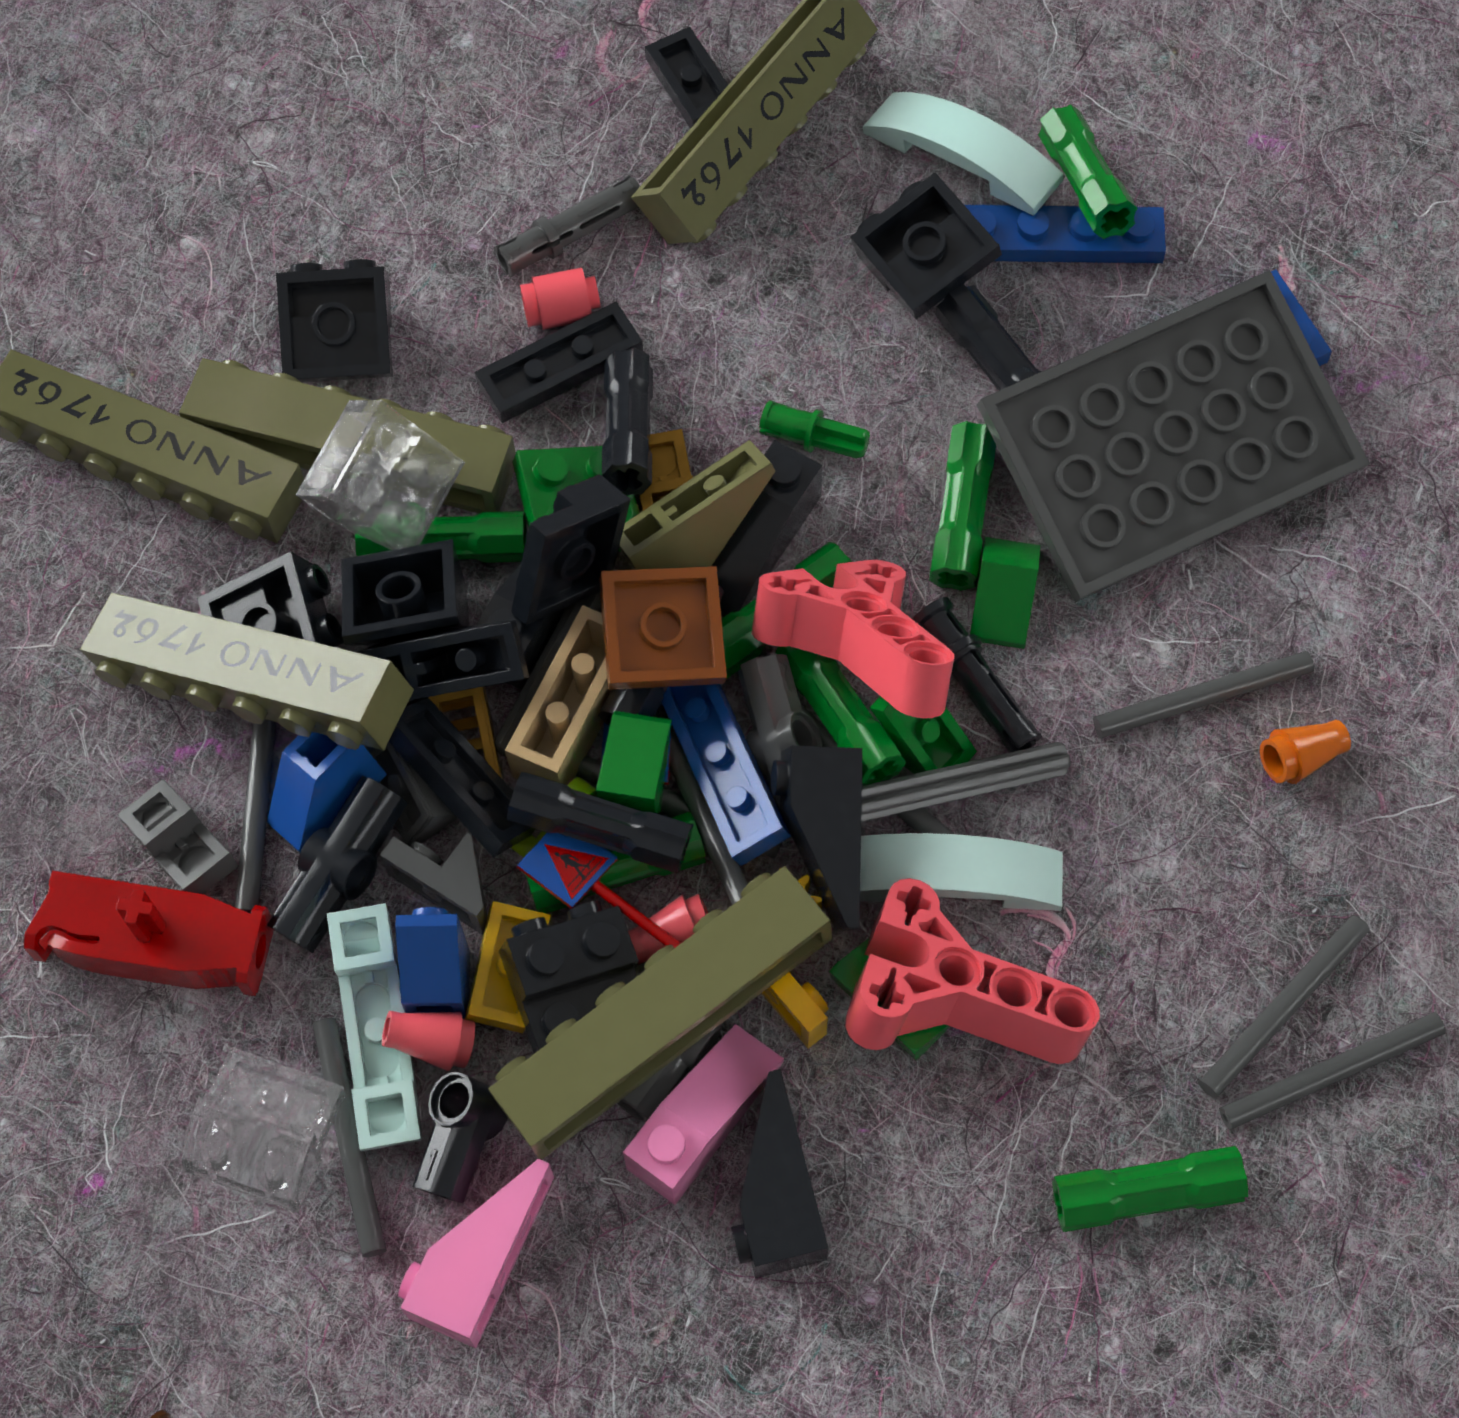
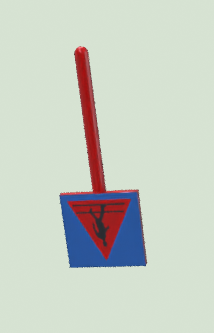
M546 833L517 864V868L570 909L574 908L592 890L613 907L619 905L622 914L663 945H673L676 948L681 944V942L599 881L617 861V857L603 847L559 833Z

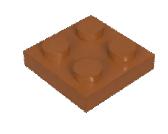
M717 566L601 571L599 582L608 690L725 683L727 673Z

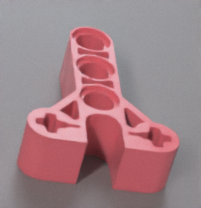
M883 560L840 563L836 566L833 588L822 584L803 568L771 572L759 577L751 633L755 639L768 645L790 646L838 660L891 706L905 715L924 719L935 718L945 712L954 663V653L900 610L906 579V571L902 567Z
M908 878L901 879L891 886L875 920L865 951V955L869 957L855 985L846 1015L845 1027L849 1037L856 1044L865 1049L876 1051L886 1049L892 1045L897 1036L945 1024L1051 1063L1065 1064L1070 1063L1079 1055L1100 1018V1010L1096 1000L1079 987L973 950L940 911V900L937 893L921 880Z

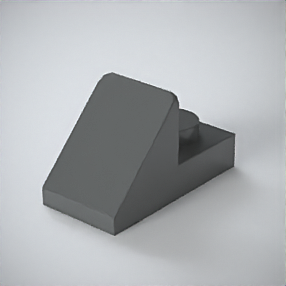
M468 831L442 866H440L442 859L427 846L416 841L411 846H408L396 837H393L380 854L387 874L439 908L447 910L449 914H457L461 922L483 935L488 915L477 850L471 832Z

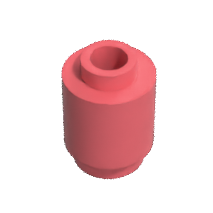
M582 267L532 277V283L520 285L528 327L541 325L542 330L570 325L592 314V309L601 308L595 276L585 278Z

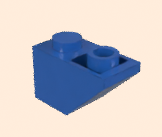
M312 732L309 737L298 735L282 751L267 823L300 853L304 844L314 832L323 827H330L362 775L379 783L387 774L364 745L360 744L359 748L354 750L343 747L332 741L327 735Z
M421 907L414 909L412 915H396L395 929L401 1004L405 1013L461 1012L462 1018L465 1019L469 1001L470 949L458 915L449 914L447 910L439 907Z

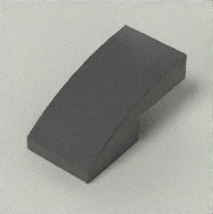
M164 779L117 814L125 826L181 891L205 894L239 866L230 852L201 823L192 808Z

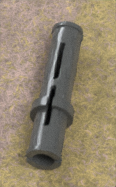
M628 175L623 180L549 219L542 216L534 220L531 229L502 244L494 246V253L501 268L509 277H512L517 272L547 256L554 259L562 255L563 247L639 208L631 198L640 187L634 177Z

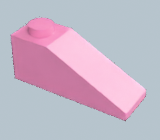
M735 1024L659 1104L623 1151L626 1169L676 1205L766 1086L768 1072L778 1070L784 1062V1058Z
M537 1159L427 1250L421 1264L413 1262L410 1265L398 1293V1296L404 1299L401 1309L408 1319L473 1348H477L554 1179L550 1163Z

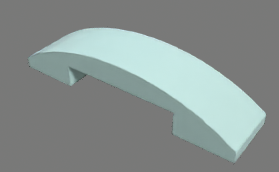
M893 92L863 125V134L898 151L906 153L912 145H915L988 180L991 196L1033 216L1064 180L1063 173L1050 160L1013 132L971 109L935 96L914 92Z
M900 833L861 836L860 901L884 902L888 891L894 883L901 879L911 878L928 884L937 893L938 897L1003 900L1002 908L1062 910V851L1019 841L971 835Z
M383 903L327 913L334 971L339 980L354 1089H351L360 1151L422 1141L413 1057L399 1050L382 1046V1033L388 1012L405 1013L401 1004L399 967L387 904Z

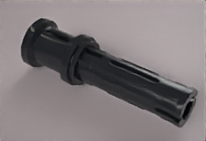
M943 597L925 606L912 619L954 653L951 675L959 682L983 718L1001 739L1008 753L1033 747L1036 744L1035 742L1042 738L1041 733L1028 720L1015 699L988 666L986 660L981 655L983 650L981 647L982 642L977 635H969L953 614L954 604L948 597Z

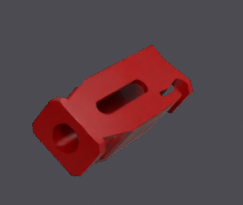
M52 871L49 879L48 894L25 931L24 949L34 961L46 962L53 951L64 962L98 974L191 989L238 986L243 995L256 996L260 988L274 930L267 926L272 915L265 906L255 905L250 914L204 894Z

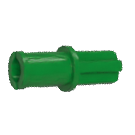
M772 400L766 403L759 424V428H761L760 434L803 445L804 450L810 453L817 447L855 459L862 458L867 451L870 440V432L868 430L824 418L822 410L816 409L812 413L788 407Z

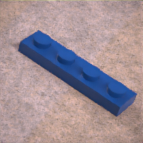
M964 205L999 244L1002 255L994 261L1163 263L1166 253L1164 207H1137L1138 209L1134 216L1136 224L1123 236L1115 235L1102 239L1093 232L1079 206H1042L1033 216L1012 205Z
M721 685L668 687L664 693L662 704L669 719L672 720L671 724L731 858L740 866H743L790 838L791 834Z

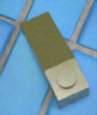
M748 440L627 521L624 525L619 549L633 570L712 566L776 470L763 453Z

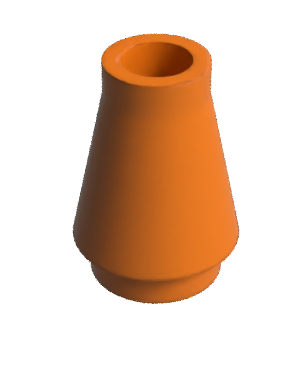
M1337 719L1322 724L1276 729L1271 732L1268 739L1262 741L1260 745V758L1266 773L1276 783L1288 782L1290 784H1297L1336 756L1348 752L1351 748V738L1346 726Z

